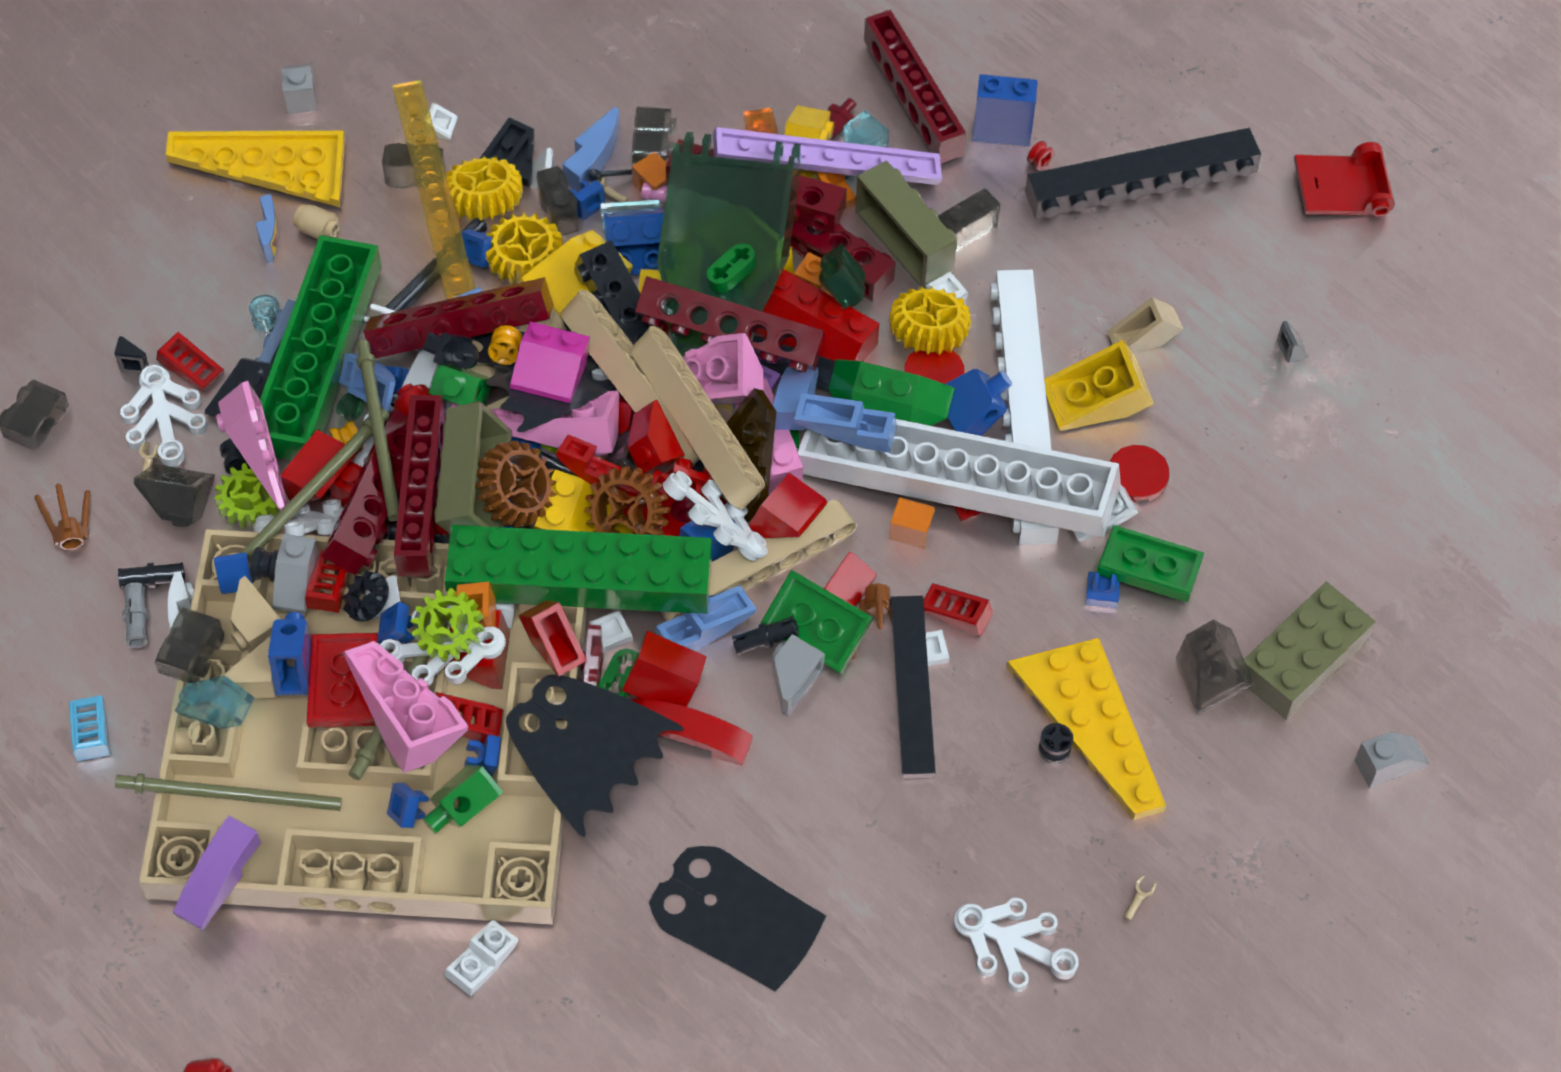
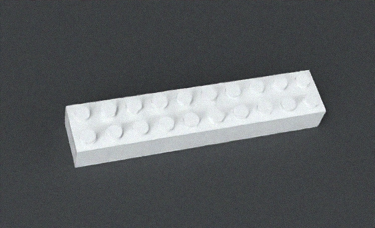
M896 419L897 428L890 453L847 444L807 428L798 450L803 466V475L1101 537L1105 536L1121 484L1118 463Z

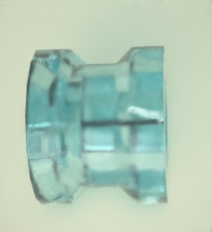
M266 294L259 295L250 302L249 311L252 324L261 333H271L275 327V318L280 310L279 302L275 297Z

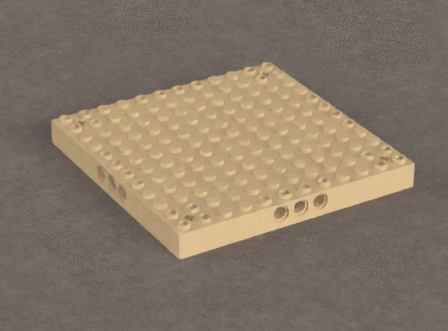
M206 529L158 779L341 797L340 811L156 792L139 884L145 898L178 901L202 854L226 818L231 816L256 830L261 844L241 869L242 878L222 904L553 925L565 817L556 808L532 775L514 745L506 726L508 713L517 704L525 703L532 698L534 686L543 677L556 675L532 645L518 616L536 605H514L511 629L509 628L510 638L503 690L491 689L467 678L460 684H452L448 681L444 668L434 677L432 684L428 686V689L434 694L439 692L503 709L499 735L501 742L498 768L492 778L504 793L461 827L448 823L437 834H434L424 823L423 819H415L413 828H401L387 815L393 783H406L413 791L419 790L427 795L429 800L427 802H419L418 808L428 815L436 808L430 798L465 767L464 761L467 757H478L475 752L466 750V746L471 739L461 736L433 763L403 773L388 750L384 740H382L375 753L376 760L373 765L367 767L361 780H355L348 774L356 761L355 754L358 749L364 747L375 726L307 727L308 695H276L275 698H227L223 693L219 678L247 656L249 652L246 648L241 651L231 637L234 630L230 619L237 592L228 594L220 592L214 558L239 554L260 532ZM277 533L263 548L267 552L272 553L275 550H279L284 534ZM303 535L302 537L316 538L320 555L321 549L324 550L330 536ZM381 540L378 545L374 544L373 548L377 550L373 561L368 567L363 565L356 573V575L362 576L366 570L373 573L377 572L385 579L396 575L400 601L409 606L408 616H412L416 606L425 607L427 605L424 600L425 596H428L431 600L435 599L436 590H440L444 596H447L445 573L449 544L434 543L431 577H398L393 556L395 540ZM324 570V573L339 574L338 571ZM349 573L346 585L354 583L355 575ZM264 577L260 580L252 579L253 586L273 609L274 582ZM322 579L321 582L335 584L336 581ZM347 586L345 588L344 595L347 594L349 591ZM319 589V592L332 593L331 590ZM365 592V594L360 595V597H359L360 600L363 599V596L366 595V592ZM343 599L339 613L309 608L306 609L305 614L300 613L308 622L310 638L311 634L378 633L380 618L364 622L353 620L343 610L346 604ZM561 606L583 651L587 608ZM273 609L280 619H285V615L290 613L289 611ZM413 626L411 628H407V631L411 633L417 628ZM414 639L409 643H417L420 639ZM390 649L388 652L392 653L395 649ZM414 657L405 658L403 662V669L407 671ZM429 657L425 665H427L432 660V658ZM287 659V664L294 667L295 659ZM581 664L561 676L580 680ZM422 673L419 675L418 679H424L427 677L428 674ZM552 686L547 689L545 697L549 703L559 705L566 700V692L559 686ZM527 713L520 717L519 726L525 732H534L539 728L540 721L536 715ZM472 716L471 724H474V719H475V717H473V716ZM558 719L556 727L565 729L567 722L564 719ZM458 798L454 801V809L458 806ZM520 882H526L524 883L523 888H517L519 887Z

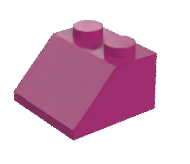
M530 322L521 340L510 388L571 403L587 365L590 337L545 324Z

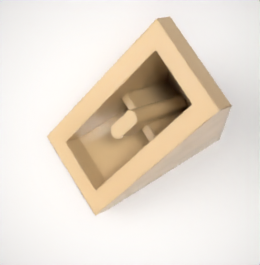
M268 637L219 678L223 693L227 698H275L276 694L268 659L271 637Z

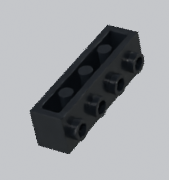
M610 240L579 254L574 271L580 283H585L589 292L600 301L634 345L650 326L642 323V317H639L635 312L640 292L615 245Z

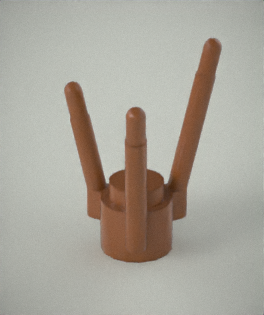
M60 483L55 485L62 518L58 521L57 527L41 496L35 495L34 499L53 536L54 545H59V548L63 550H74L83 546L85 543L84 539L89 538L88 519L91 492L89 490L84 492L80 524L76 518L69 517L62 485Z
M881 583L867 586L865 588V599L859 601V608L863 612H868L871 616L876 617L877 628L882 630L884 628V616L887 613L892 625L890 588ZM857 650L855 651L851 659L855 658Z

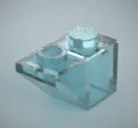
M864 110L844 125L843 142L889 147V130ZM845 174V179L849 178L852 175Z
M224 675L187 684L179 694L180 701L175 712L179 715L226 729L241 726L255 697Z

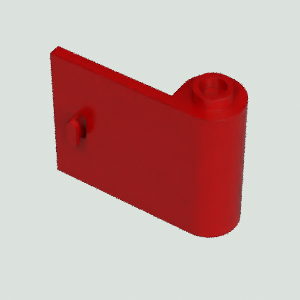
M1362 143L1353 150L1351 156L1295 154L1294 163L1305 214L1382 217L1395 207L1384 154L1379 143Z

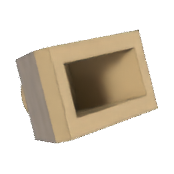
M1151 297L1108 330L1107 333L1112 345L1124 340L1133 354L1162 347L1184 329L1172 305Z
M244 576L239 581L230 619L234 630L231 637L241 651L246 648L250 653L268 637H271L273 621L280 618L248 578Z

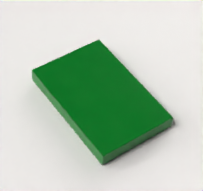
M1113 525L1096 572L1100 576L1110 579L1111 575L1115 574L1117 575V581L1188 603L1204 552Z
M791 570L760 624L766 622L768 625L793 615L799 627L797 630L800 631V635L796 637L825 653L824 664L843 674L875 618Z

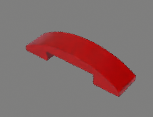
M569 434L556 453V456L566 467L591 485L593 483L600 484L598 477L601 474L609 476L611 469L617 468L619 471L622 469L621 466L594 456L597 448L596 445ZM655 470L651 485L656 483L663 484L669 475ZM618 485L619 489L625 491L630 497L640 494L632 486ZM663 485L661 489L657 491L659 495L667 494L663 488ZM667 494L668 499L662 501V504H673L676 499Z
M629 699L665 716L684 728L683 731H663L658 736L709 750L713 758L743 766L753 739V735L723 719L689 707L657 700Z

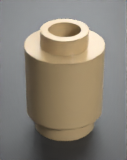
M303 204L294 215V226L298 227L300 232L318 239L319 235L335 238L339 233L340 223L338 222V216L317 206Z

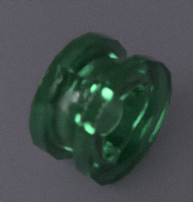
M346 393L336 406V414L341 417L344 416L348 422H354L364 412L366 402L350 393Z

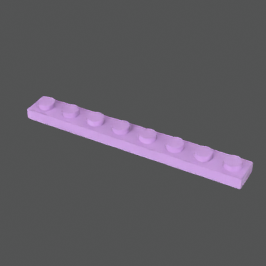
M716 127L713 131L714 159L854 176H858L887 160L894 169L897 168L902 173L906 182L938 185L942 180L940 154L720 127Z

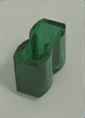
M839 244L822 257L820 261L822 271L819 275V281L839 305L845 309L848 306L854 307L863 300L866 272L842 244Z

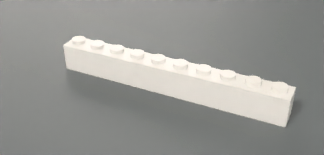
M1033 269L997 270L995 282L990 283V300H996V307L992 308L993 325H998L999 332H995V350L1001 351V357H997V373L1001 370L1004 371L1012 382V386L1000 394L1007 406L1006 413L1002 415V426L1008 427V434L1004 435V441L1052 450ZM1012 518V532L1018 533L1019 545L1057 544L1058 527Z

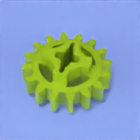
M246 463L242 464V470L240 471L233 467L230 468V477L225 475L220 477L222 485L215 486L217 495L214 496L221 517L227 516L229 524H233L238 520L240 528H244L247 522H251L253 526L256 523L255 518L258 516L269 514L276 516L279 513L277 505L253 470L248 469Z
M449 588L447 596H444L440 590H436L435 599L431 600L428 596L424 597L427 604L424 608L416 606L415 609L420 616L419 618L411 619V623L418 627V629L411 632L412 636L415 639H420L417 646L422 651L427 649L426 654L433 659L438 654L439 658L446 662L449 654H451L456 660H460V651L464 650L466 653L471 654L470 643L479 644L481 642L475 635L476 632H483L485 629L477 622L482 620L484 616L480 610H476L479 605L473 599L469 600V596L462 591L457 597V593L453 588ZM454 605L451 608H443L444 606ZM442 617L450 622L451 628L454 630L453 633L446 629ZM444 642H454L452 644L442 645Z

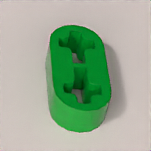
M745 243L736 244L716 260L707 270L710 289L717 293L728 292L752 272L757 263L754 248Z
M627 648L617 651L613 655L599 683V687L612 691L617 682L619 683V693L616 694L628 699L630 694L621 690L631 666H628L624 674H621V664H625L627 660L633 664L637 652Z

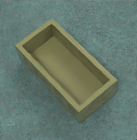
M886 160L858 175L855 213L919 287L922 286L926 289L927 284L946 273L951 272L953 274L957 244L955 233L943 225L936 211L928 208L922 201L919 192L906 183L902 173L897 168L894 169Z
M481 402L447 408L446 422L443 425L444 442L443 450L440 454L441 470L440 478L437 482L438 499L437 507L434 511L435 522L449 534L451 533L452 525L503 527L500 520H491L492 511H482L485 503L484 501L476 500L481 493L480 489L475 488V484L479 482V479L476 477L477 470L481 469L478 462L481 458L485 457L484 453L494 448L497 444L510 442L512 430Z
M1326 581L1242 661L1237 680L1287 720L1370 639L1376 621Z

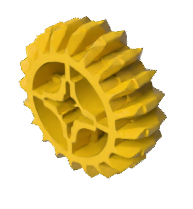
M484 156L482 159L473 157L471 161L462 160L461 165H453L452 170L446 172V178L443 179L442 185L446 206L450 207L451 212L457 213L458 217L467 216L468 220L479 218L480 221L483 218L493 220L494 216L497 215L504 217L505 211L512 212L514 206L519 205L523 193L522 178L515 165L508 164L507 160L504 159L498 161L497 157L487 159Z
M525 211L520 217H516L512 213L509 220L501 217L500 225L492 224L491 232L486 233V235L492 237L491 249L486 252V260L489 262L488 267H490L492 275H498L501 282L508 279L509 283L513 285L516 282H520L521 277L563 245V237L561 232H558L556 224H550L547 217L539 220L537 213L531 217H527Z
M920 286L917 291L909 288L907 293H900L899 298L895 299L891 306L889 322L891 334L896 336V342L904 343V348L913 347L915 353L921 350L926 351L927 355L930 352H936L940 355L943 350L951 353L954 347L960 348L961 343L966 341L971 326V315L969 306L964 305V299L956 298L955 292L948 294L944 288L935 290L933 286L930 289H924Z

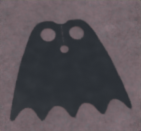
M519 331L522 334V337L524 336L526 331ZM493 332L470 337L483 345V349L479 352L478 362L489 364L495 369V374L486 381V384L504 388L509 393L508 399L500 406V409L519 412L524 416V421L518 427L517 432H524L563 416L615 387L609 378L599 381L591 377L590 371L600 367L592 356L589 355L587 357V365L571 403L511 389L510 383L515 363L501 365L489 357L488 348Z
M557 675L543 677L534 686L532 698L525 703L517 704L506 717V726L510 737L532 775L560 813L582 837L586 835L583 817L587 811L613 812L609 796L612 786L616 784L638 785V779L634 772V763L638 759L647 757L663 758V753L657 741L658 734L669 730H684L678 723L621 695L574 678ZM552 686L563 688L566 692V700L559 705L549 703L545 697L548 688ZM527 713L536 715L540 721L539 728L534 732L522 730L519 726V719L522 715ZM558 719H564L567 722L565 729L556 727Z

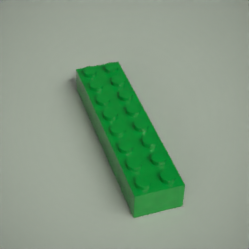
M319 235L260 398L276 458L292 461L317 429L323 433L325 432L341 386L339 380L345 353H352L382 267L378 245Z
M452 525L445 573L446 593L449 588H453L457 593V585L490 582L496 597V603L538 605L548 600L560 602V605L564 607L708 614L712 538Z

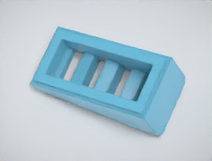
M99 695L69 701L72 747L77 762L109 756L110 748L103 696ZM96 706V710L78 713V709ZM97 716L96 720L79 723V719ZM96 726L98 727V729L85 732L80 731V729ZM98 736L96 740L82 742V739Z

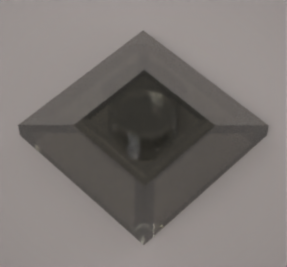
M154 464L134 477L133 484L162 520L172 521L174 526L189 527L203 516L214 483L215 474Z
M1213 619L1185 636L1175 658L1197 714L1200 715L1254 685L1231 628Z

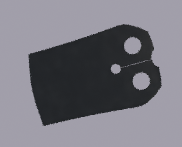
M713 846L688 847L674 862L672 877L664 883H659L649 901L657 924L666 933L728 964L776 992L808 953L827 915L777 886L721 848ZM705 859L711 866L710 873L703 878L694 877L689 871V866L693 860ZM677 894L684 898L685 908L681 913L671 914L665 910L664 901L668 896ZM713 894L716 896L717 901L714 905H707L704 902V896Z

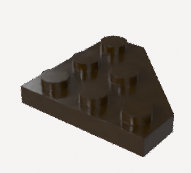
M756 388L751 391L726 423L765 482V487L746 506L748 513L744 516L746 522H750L761 504L768 497L777 413L764 391Z

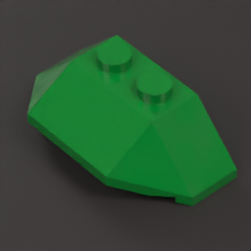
M836 359L829 391L834 398L862 401L864 409L895 413L896 419L933 426L948 418L955 387L920 375L875 364Z

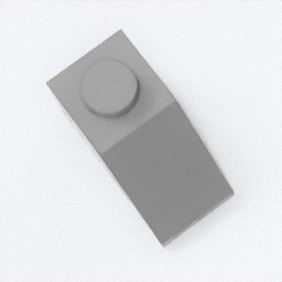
M304 63L283 66V92L288 114L317 111L313 64Z
M283 535L275 566L273 609L305 614L307 607L304 597L319 557L316 538Z
M793 634L786 643L781 642L772 655V659H774V678L781 710L786 716L791 713L824 669L825 653Z
M1389 732L1362 742L1354 760L1369 788L1429 766V762L1415 737L1395 732Z

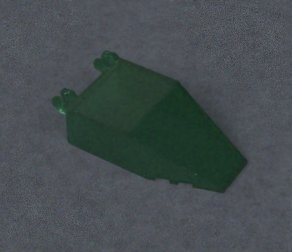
M687 132L683 145L679 143H674L657 260L661 281L763 312L789 258L801 171V144L794 143L788 165L781 164L784 152L783 142L776 141L773 163L710 156L711 134L704 135L701 155L692 154L695 142L694 132ZM740 243L751 245L754 248L757 261L754 270L730 291L725 293L712 291L707 279L708 268L734 245ZM674 301L667 303V314H675L678 311L679 304ZM703 310L696 312L693 316V323L697 325L705 323L708 319V312ZM732 319L725 321L722 326V332L726 334L733 333L737 329L738 322ZM670 331L672 342L682 357L685 356V352L708 344L699 340L700 335L689 332L688 337Z

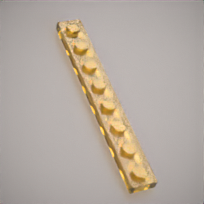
M422 80L392 85L446 300L452 299L475 289Z

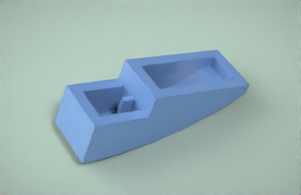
M614 107L576 138L574 140L575 153L562 163L564 183L576 192L582 189L581 181L594 182L588 178L589 171L591 169L603 171L612 156L620 131L618 108Z
M345 353L339 383L348 387V393L367 402L362 372L357 367L356 362L359 355L356 353ZM376 360L374 372L381 408L389 411L396 382L395 377L391 371Z
M786 368L780 379L773 404L777 411L775 429L806 430L805 427L794 422V417L801 393L815 395L818 368L815 371L807 369L806 373Z
M801 393L794 417L796 424L826 437L887 453L891 451L897 428L895 413L864 409L862 401Z
M739 585L709 597L708 614L684 613V615L657 625L654 633L691 650L698 651L743 623L756 613L757 609Z

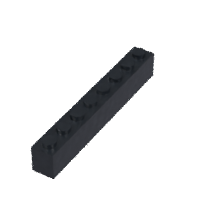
M1249 127L1027 174L1025 194L1035 219L1052 218L1063 213L1080 212L1096 206H1108L1115 202L1129 199L1136 200L1148 195L1165 194L1181 188H1193L1200 184L1221 182L1238 176H1249L1252 173H1257L1262 154Z

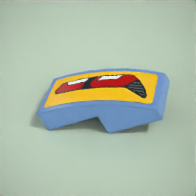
M271 194L259 197L265 220L255 224L266 262L270 263L273 262L278 247V223Z

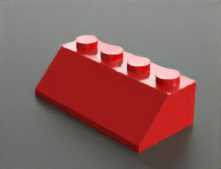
M778 267L762 285L752 306V309L824 330L826 338L820 355L833 360L841 359L864 362L878 345L880 323L781 267ZM760 328L753 332L758 336L767 337L765 329ZM786 338L782 343L796 347L797 340Z

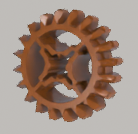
M518 441L503 442L487 450L484 453L485 457L481 458L478 462L481 469L477 470L476 477L479 479V482L475 484V488L480 489L481 493L476 500L484 501L485 503L482 511H492L491 520H500L501 526L512 525L513 528L532 525L537 521L538 517L546 516L544 506L546 508L553 506L549 497L557 495L551 490V486L555 485L556 481L551 480L549 475L554 469L545 466L548 458H539V449H530L529 443L523 442L519 444Z
M629 466L622 467L621 471L614 468L609 471V476L601 474L598 477L600 484L593 483L590 486L595 494L586 495L585 499L592 503V506L584 508L583 512L592 515V519L587 520L586 525H595L596 529L593 532L621 533L614 526L623 523L628 529H633L636 534H664L659 526H666L669 523L666 518L662 517V514L670 512L669 507H662V501L667 500L668 496L667 494H658L657 491L662 487L661 483L651 485L653 480L652 474H646L643 477V472L640 468L634 469L633 472ZM618 485L632 486L640 494L630 497L625 491H621ZM607 500L611 505V512L608 516L606 511ZM635 503L630 507V510H628L627 516L625 515L619 517L624 513V510H626V505ZM646 504L648 508L647 521L643 516V507Z

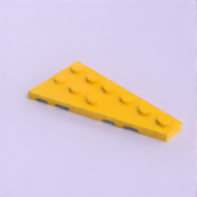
M344 130L168 131L166 146L167 162L340 207L345 149Z
M1099 638L1007 661L1006 668L1012 675H1016L1025 685L1024 689L1031 697H1035L1045 709V714L1051 722L1063 724L1071 730L1074 739L1072 747L1076 751H1080L1088 761L1087 765L1094 773L1100 775L1109 786L1111 794L1133 820L1165 812V801Z

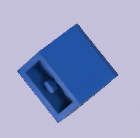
M663 208L604 212L606 242L612 240L617 251L633 265L630 275L640 274V269L669 271L665 212Z

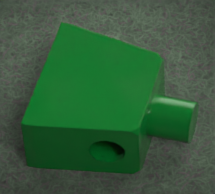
M437 364L428 393L431 395H442L443 399L459 405L481 402L483 405H486L492 386L486 384L490 377L468 369Z
M467 764L430 798L436 808L426 815L423 821L434 834H437L448 823L461 827L504 792L483 766ZM458 798V806L454 809V801Z

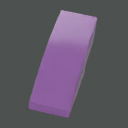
M231 816L226 818L188 879L174 908V915L203 931L242 878L241 869L261 844L256 830Z

